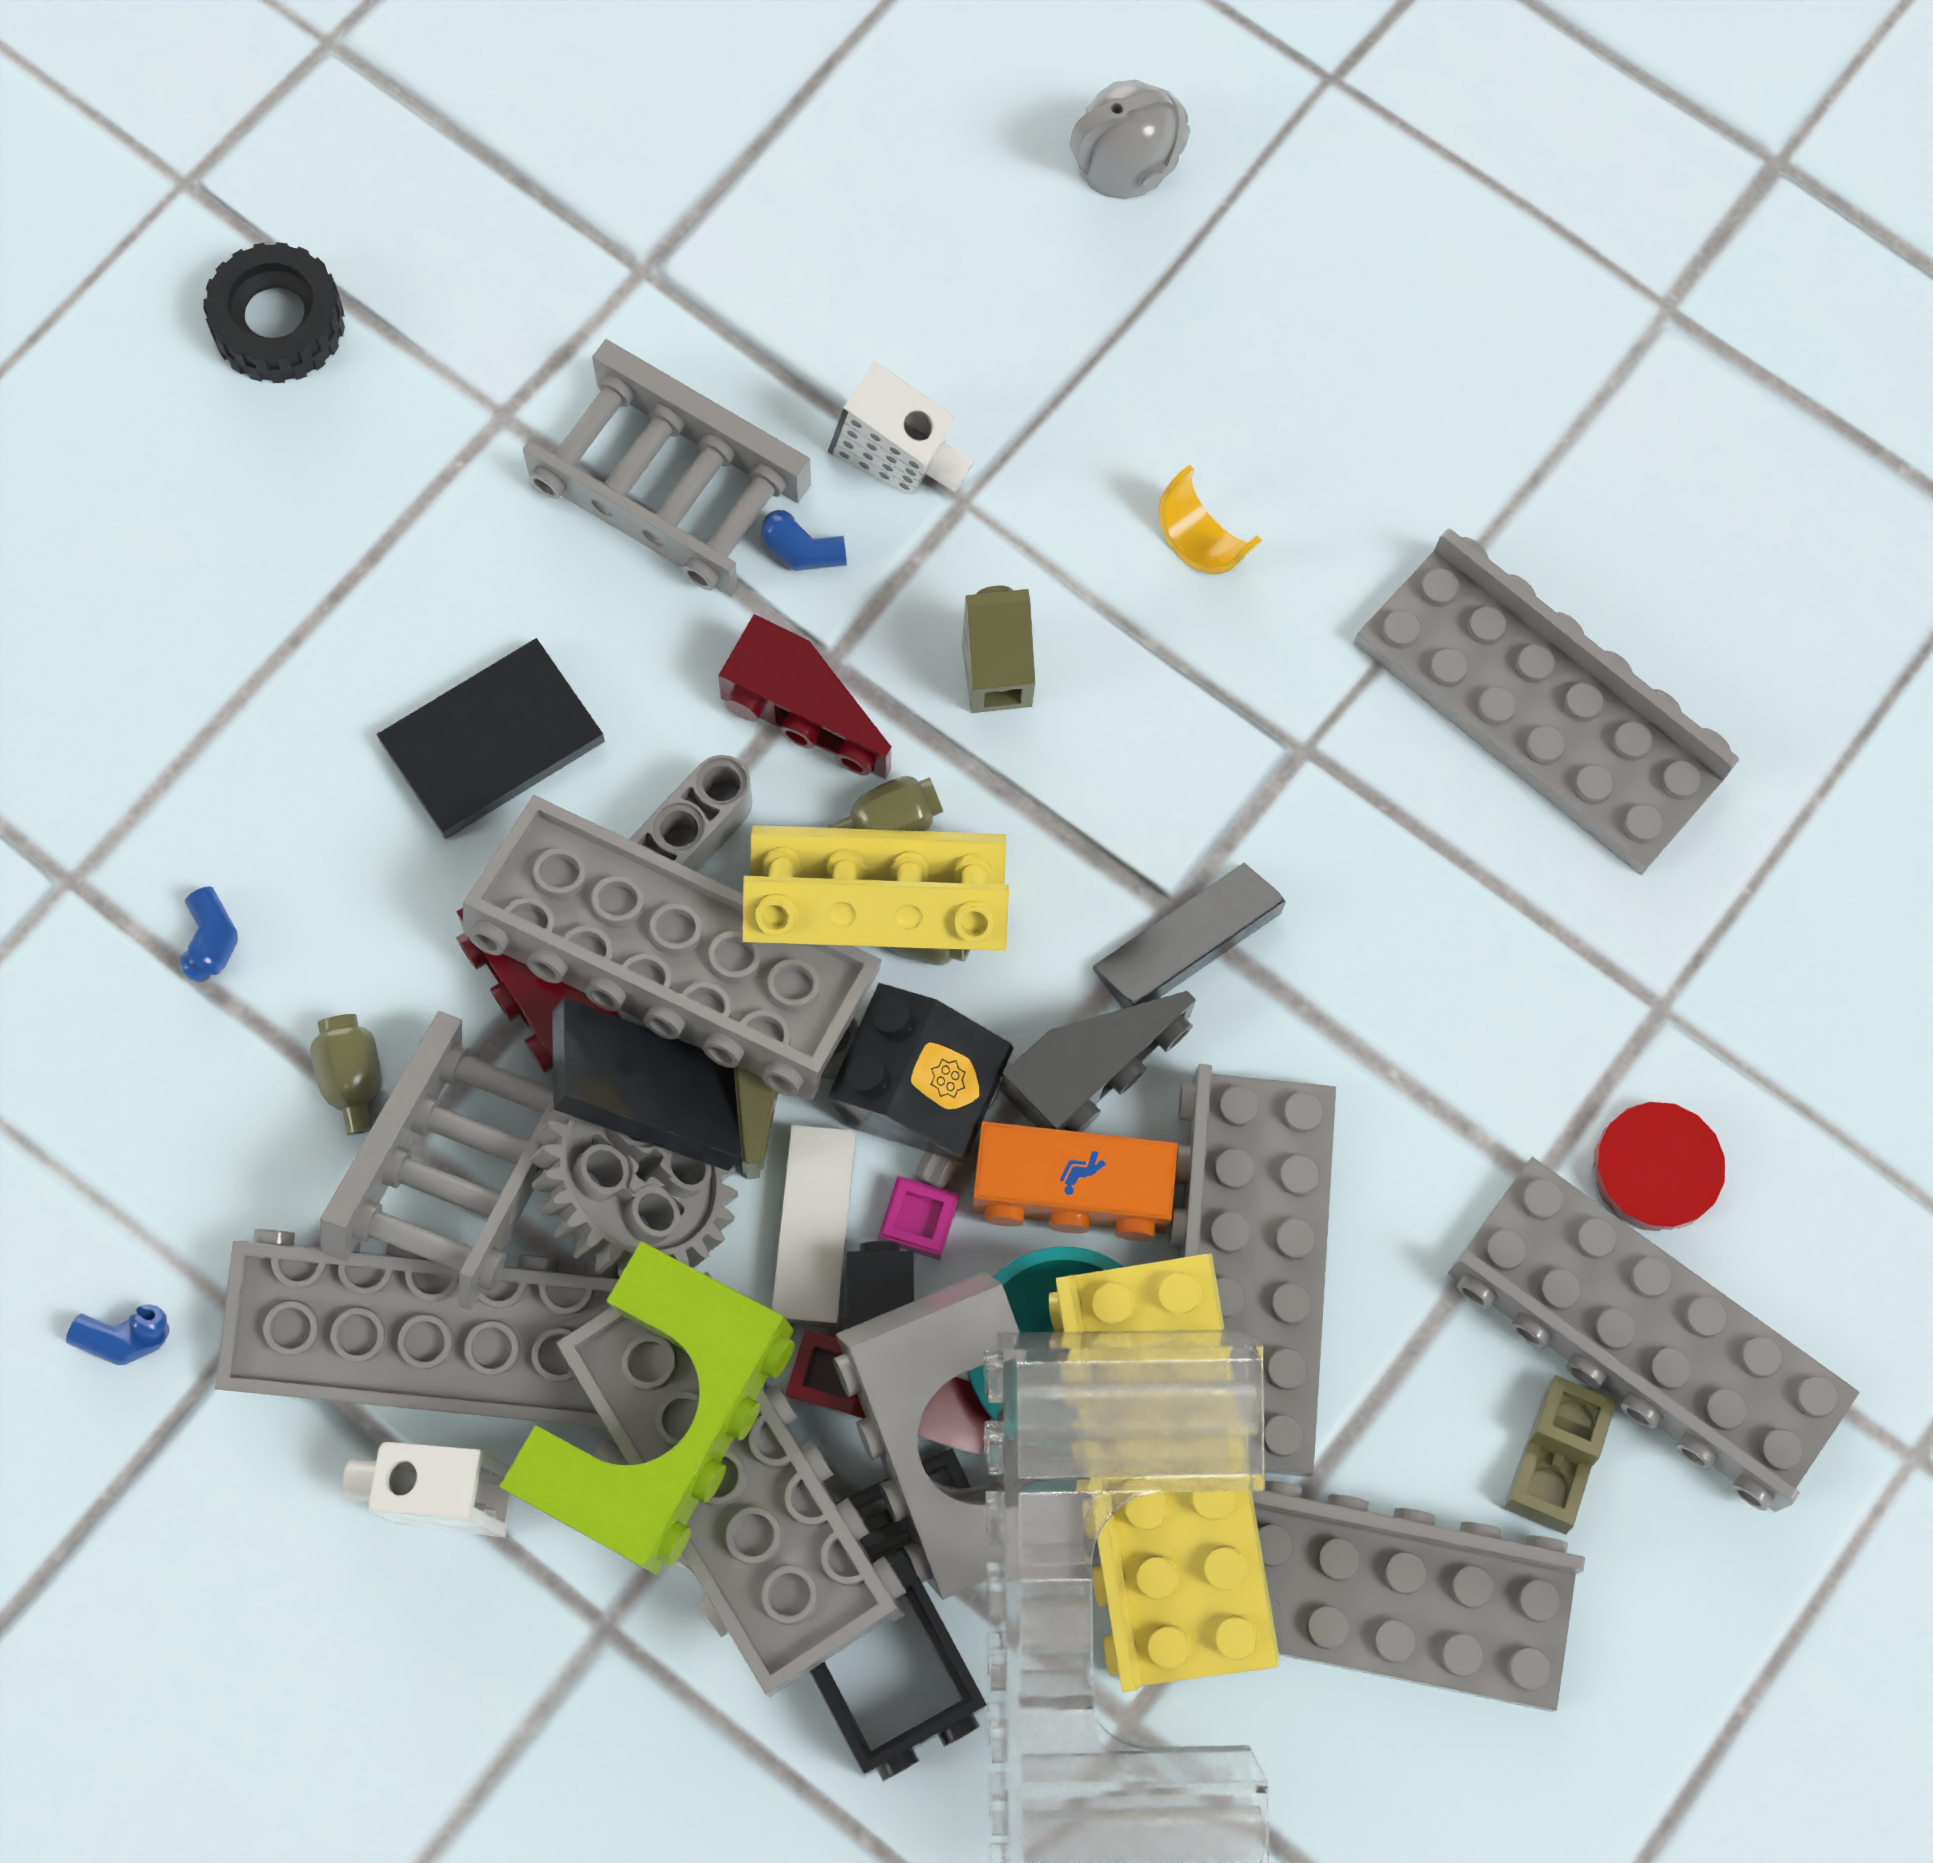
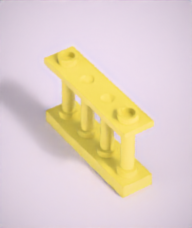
M752 825L750 876H744L743 942L1006 951L1009 885H1004L1006 834Z

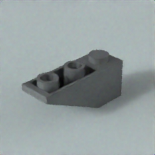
M1184 991L1051 1029L1002 1073L1000 1091L1035 1127L1083 1132L1101 1113L1096 1104L1112 1089L1119 1095L1125 1093L1146 1072L1147 1067L1142 1063L1143 1060L1159 1046L1165 1052L1170 1051L1188 1034L1193 1027L1188 1019L1196 999L1188 991Z

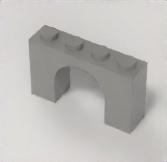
M983 1272L835 1334L842 1355L833 1358L836 1373L848 1397L855 1394L858 1395L866 1417L856 1421L860 1438L871 1460L881 1457L889 1479L879 1484L883 1500L894 1522L904 1519L912 1541L902 1546L904 1556L909 1557L921 1582L927 1581L942 1600L1087 1536L1083 1523L1081 1501L1071 1473L1053 1457H1048L991 1483L974 1488H955L940 1484L928 1477L921 1463L918 1450L919 1425L923 1412L933 1395L954 1377L1025 1347L1001 1282Z

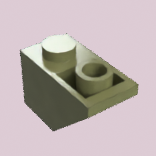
M996 585L983 588L976 594L965 596L962 651L971 713L1032 707L1035 690V669L1029 589L1012 590L1008 586Z

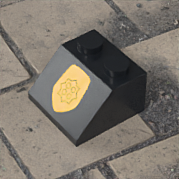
M878 983L827 1098L849 1128L965 1163L1014 1048L1007 1040L937 999Z

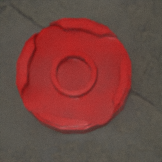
M1647 1102L1626 1109L1603 1130L1594 1150L1593 1167L1596 1165L1597 1187L1602 1200L1620 1219L1642 1230H1672L1691 1225L1716 1203L1725 1182V1156L1716 1134L1697 1114L1673 1103Z

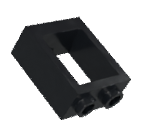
M908 1556L891 1564L906 1590V1593L897 1599L903 1596L906 1597L960 1701L871 1751L825 1661L809 1671L863 1776L866 1777L877 1770L882 1781L888 1780L919 1762L914 1749L936 1736L939 1737L943 1746L946 1747L978 1729L980 1725L975 1715L983 1711L987 1706L919 1576L916 1575Z

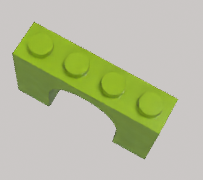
M640 1241L606 1302L621 1316L679 1346L690 1356L699 1381V1402L689 1430L677 1445L654 1460L636 1465H617L599 1460L535 1425L499 1487L658 1576L664 1563L672 1566L685 1549L691 1534V1528L686 1526L699 1500L707 1503L716 1493L726 1471V1465L721 1463L734 1438L741 1441L751 1430L761 1406L755 1400L768 1377L776 1379L783 1372L791 1358L795 1342L790 1340L794 1329L784 1316Z

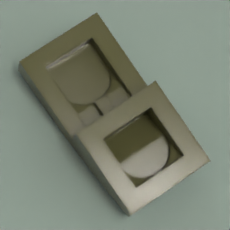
M1554 1375L1529 1433L1503 1509L1566 1535L1574 1526L1591 1468L1600 1458L1617 1400Z

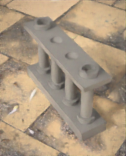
M605 339L592 356L596 382L600 390L599 394L554 454L531 440L527 442L523 448L529 480L546 496L553 499H559L560 496H563L682 567L685 576L697 586L705 590H712L715 587L732 597L738 588L736 562L728 558V556L772 496L778 497L782 494L792 501L799 503L811 486L810 458L610 340ZM630 404L648 415L650 423L604 484L575 466L620 406L627 407ZM680 434L699 445L701 452L656 514L627 498L626 495L670 436L677 437ZM731 464L750 475L752 482L706 545L677 526L721 466L727 467Z
M438 1011L320 1218L322 1253L347 1262L358 1240L367 1242L373 1237L459 1271L458 1306L471 1311L482 1288L492 1291L496 1286L507 1258V1253L502 1250L534 1191L531 1183L544 1171L543 1168L531 1163L530 1157L543 1146L535 1138V1134L549 1121L546 1114L553 1108V1088L469 1057L468 1049L462 1047V1019ZM459 1080L544 1114L528 1141L440 1107L441 1102L438 1097L445 1084L455 1085ZM431 1131L516 1164V1167L502 1193L411 1159L412 1152L409 1149L417 1134L426 1136ZM400 1184H404L486 1216L488 1219L474 1246L471 1247L382 1212L380 1201L388 1186L396 1189Z

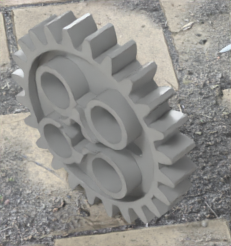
M554 1107L547 1112L546 1117L549 1121L535 1134V1138L543 1146L530 1157L531 1163L547 1171L531 1184L533 1189L550 1192L552 1198L539 1209L541 1215L559 1214L563 1221L553 1234L555 1238H563L573 1234L578 1239L574 1247L573 1257L578 1259L591 1250L597 1254L595 1262L597 1273L601 1274L611 1265L617 1263L620 1277L640 1241L680 1262L684 1261L691 1268L696 1267L710 1256L709 1252L724 1241L725 1237L721 1230L733 1222L735 1218L725 1206L738 1197V1191L722 1184V1182L736 1171L735 1166L726 1171L556 1111ZM673 1171L679 1176L680 1180L674 1175ZM588 1172L594 1175L599 1185L592 1180ZM640 1215L648 1222L649 1227L644 1224Z

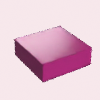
M897 1175L878 1235V1241L899 1243L901 1249L941 1260L960 1194Z

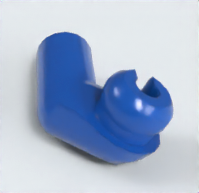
M784 510L772 511L763 520L761 537L765 547L788 569L800 571L847 566L844 535L813 539L794 520V517Z
M211 886L200 888L192 892L185 899V904L199 928L188 946V951H185L180 957V968L188 979L195 982H204L211 975H218L226 967L238 943L237 930L217 893Z
M152 1304L137 1307V1314L131 1315L128 1320L115 1327L81 1313L72 1322L66 1336V1343L112 1364L127 1365L160 1349L168 1337L169 1325L164 1311Z

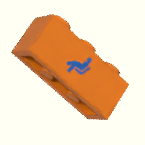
M982 1121L971 1213L985 1214L984 1220L986 1222L1000 1226H1021L1024 1224V1218L1050 1221V1228L1052 1230L1064 1233L1089 1232L1090 1225L1115 1228V1235L1123 1239L1136 1241L1152 1240L1155 1233L1165 1234L1172 1220L1178 1143Z

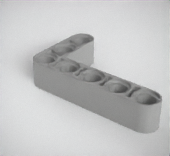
M716 755L707 758L696 767L629 840L698 872L744 823L751 812L752 792L747 768L740 760L729 755ZM719 784H731L739 790L736 796L726 801H716L707 795L711 788ZM679 828L690 829L697 834L694 841L681 847L670 845L665 841V838L670 832ZM854 1017L843 1035L848 1041L846 1048L840 1053L832 1055L821 1078L836 1079L858 1030V1024Z

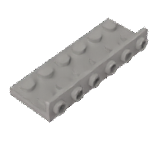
M1450 528L1439 537L1434 551L1363 626L1354 640L1356 646L1640 875L1655 861L1720 786L1739 761L1738 756L1731 751L1729 744L1720 734L1711 729L1700 727L1681 712L1678 702L1671 695L1659 689H1652L1633 674L1632 668L1623 657L1612 651H1604L1584 635L1582 627L1575 619L1565 613L1555 612L1536 597L1534 589L1527 581L1517 575L1507 574L1488 559L1486 551L1479 543L1469 537L1459 536Z
M534 794L463 901L464 934L482 951L492 955H501L503 953L526 964L531 972L547 982H563L584 992L594 1004L605 1010L624 1011L644 1021L651 1031L667 1039L680 1038L703 1049L704 1053L719 1065L729 1068L738 1066L761 1077L767 1086L782 1095H799L807 1100H813L819 1090L821 1075L879 973L882 960L855 946L743 942V893Z
M1198 1064L1192 1082L1182 1081L1178 1119L1189 1121L1188 1145L1178 1144L1175 1183L1185 1184L1183 1208H1172L1169 1247L1180 1248L1179 1258L1212 1253L1248 1471L1311 1477L1314 1474L1336 1086L1212 1074V1065Z
M1533 1156L1522 1168L1448 1271V1274L1459 1281L1457 1288L1467 1299L1485 1309H1489L1491 1305L1513 1320L1511 1328L1519 1337L1537 1348L1543 1349L1546 1345L1568 1361L1565 1366L1575 1378L1595 1389H1599L1602 1385L1623 1401L1620 1407L1631 1419L1649 1429H1655L1658 1426L1678 1441L1676 1449L1682 1456L1703 1469L1710 1470L1712 1467L1717 1469L1734 1482L1732 1490L1738 1497L1762 1511H1766L1769 1507L1776 1512L1794 1503L1800 1494L1796 1489L1860 1393L1846 1381Z
M255 1229L253 1241H233L215 1390L607 1428L556 1342L611 1307L606 1301L620 1278L618 1264L611 1265L599 1274L596 1272L595 1262L586 1261L585 1272L574 1273L558 1271L559 1258L519 1255L518 1267L504 1266L494 1289L489 1291L482 1288L470 1311L458 1306L459 1271L388 1243L386 1254L360 1252L361 1240H358L347 1262L322 1253L321 1240L320 1248L294 1245L295 1232Z
M707 1271L703 1273L708 1277L712 1278ZM612 1307L556 1342L629 1465L646 1463L664 1455L685 1436L694 1420L699 1402L697 1372L690 1356L685 1350L626 1319ZM777 1383L767 1389L765 1386L762 1387L755 1400L761 1404L757 1419L743 1440L733 1439L721 1461L722 1464L726 1465V1471L719 1488L707 1503L699 1500L686 1526L691 1528V1534L682 1552L684 1559L762 1690L769 1697H772L886 1620L890 1619L895 1622L903 1617L905 1613L896 1599L906 1593L903 1584L887 1559L883 1556L873 1563L860 1542V1539L870 1532L849 1498L847 1497L837 1504L823 1481L834 1474L815 1443L810 1440L801 1446L788 1424L797 1419L798 1416Z
M1263 1481L1261 1490L1251 1488L1279 1656L1549 1712L1557 1711L1576 1574L1584 1571L1585 1557L1567 1553V1542L1535 1535L1527 1536L1526 1544L1500 1539L1502 1529L1476 1522H1461L1460 1531L1434 1526L1435 1515L1414 1509L1395 1508L1394 1517L1367 1512L1368 1501L1346 1495L1330 1494L1327 1503L1301 1498V1487L1278 1481Z

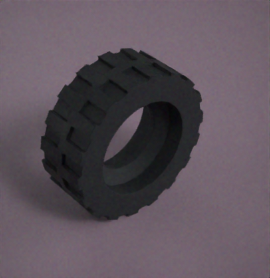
M276 242L275 245H265V243L253 244V248L244 251L240 249L233 253L231 259L226 263L222 262L215 269L217 273L213 279L209 278L206 286L207 298L203 299V309L207 317L205 320L223 359H228L231 367L238 373L242 374L244 372L250 375L251 379L260 382L262 380H272L273 383H285V380L296 378V380L307 377V373L314 369L318 371L326 364L325 360L337 351L339 347L338 340L340 336L343 337L345 329L342 319L345 316L335 281L332 274H328L325 264L318 257L315 259L310 256L308 250L299 246L298 248L288 246V243ZM285 288L297 294L304 303V316L300 325L293 332L277 338H267L253 332L245 320V311L249 301L256 294L264 290Z

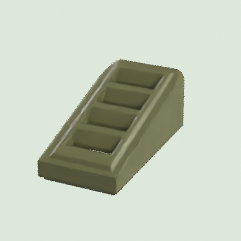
M736 1066L734 1067L743 1176L747 1175V1179L760 1178L761 1170L764 1169L778 1092L767 1086L761 1077Z

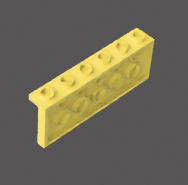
M1212 1253L1057 1277L1056 1285L1058 1292L1049 1294V1311L1055 1333L1064 1332L1068 1359L1060 1361V1380L1066 1401L1075 1400L1079 1422L1078 1428L1071 1429V1449L1076 1468H1086L1090 1496L1082 1497V1517L1088 1538L1097 1537L1101 1565L1093 1566V1586L1098 1606H1108L1112 1634L1104 1636V1654L1109 1675L1111 1677L1119 1676L1121 1689L1124 1693L1137 1691L1143 1685L1278 1667L1280 1665V1657Z

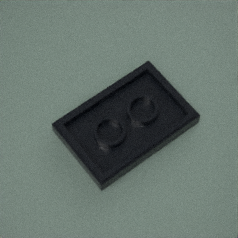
M537 638L376 734L380 744L445 840L605 742L603 732Z
M566 997L560 1000L552 1010L554 1110L729 1171L741 1158L734 1068L717 1064L704 1053L703 1049L687 1042L661 1037L649 1028Z

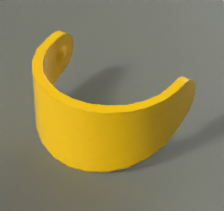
M1188 465L1173 478L1164 490L1158 508L1159 523L1169 546L1187 565L1204 573L1222 574L1235 567L1262 542V539L1257 535L1249 542H1245L1225 531L1209 515L1197 497L1192 482L1195 469Z

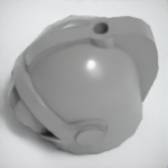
M1136 79L1113 82L1096 95L1087 108L1086 114L1081 117L1072 130L1070 148L1079 165L1081 176L1092 189L1107 197L1127 199L1142 196L1155 189L1174 170L1178 164L1179 155L1187 145L1190 129L1187 125L1188 114L1179 99L1170 91Z

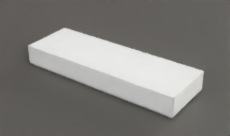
M791 1125L771 1309L784 1316L789 1323L837 1328L856 1145L855 1130Z

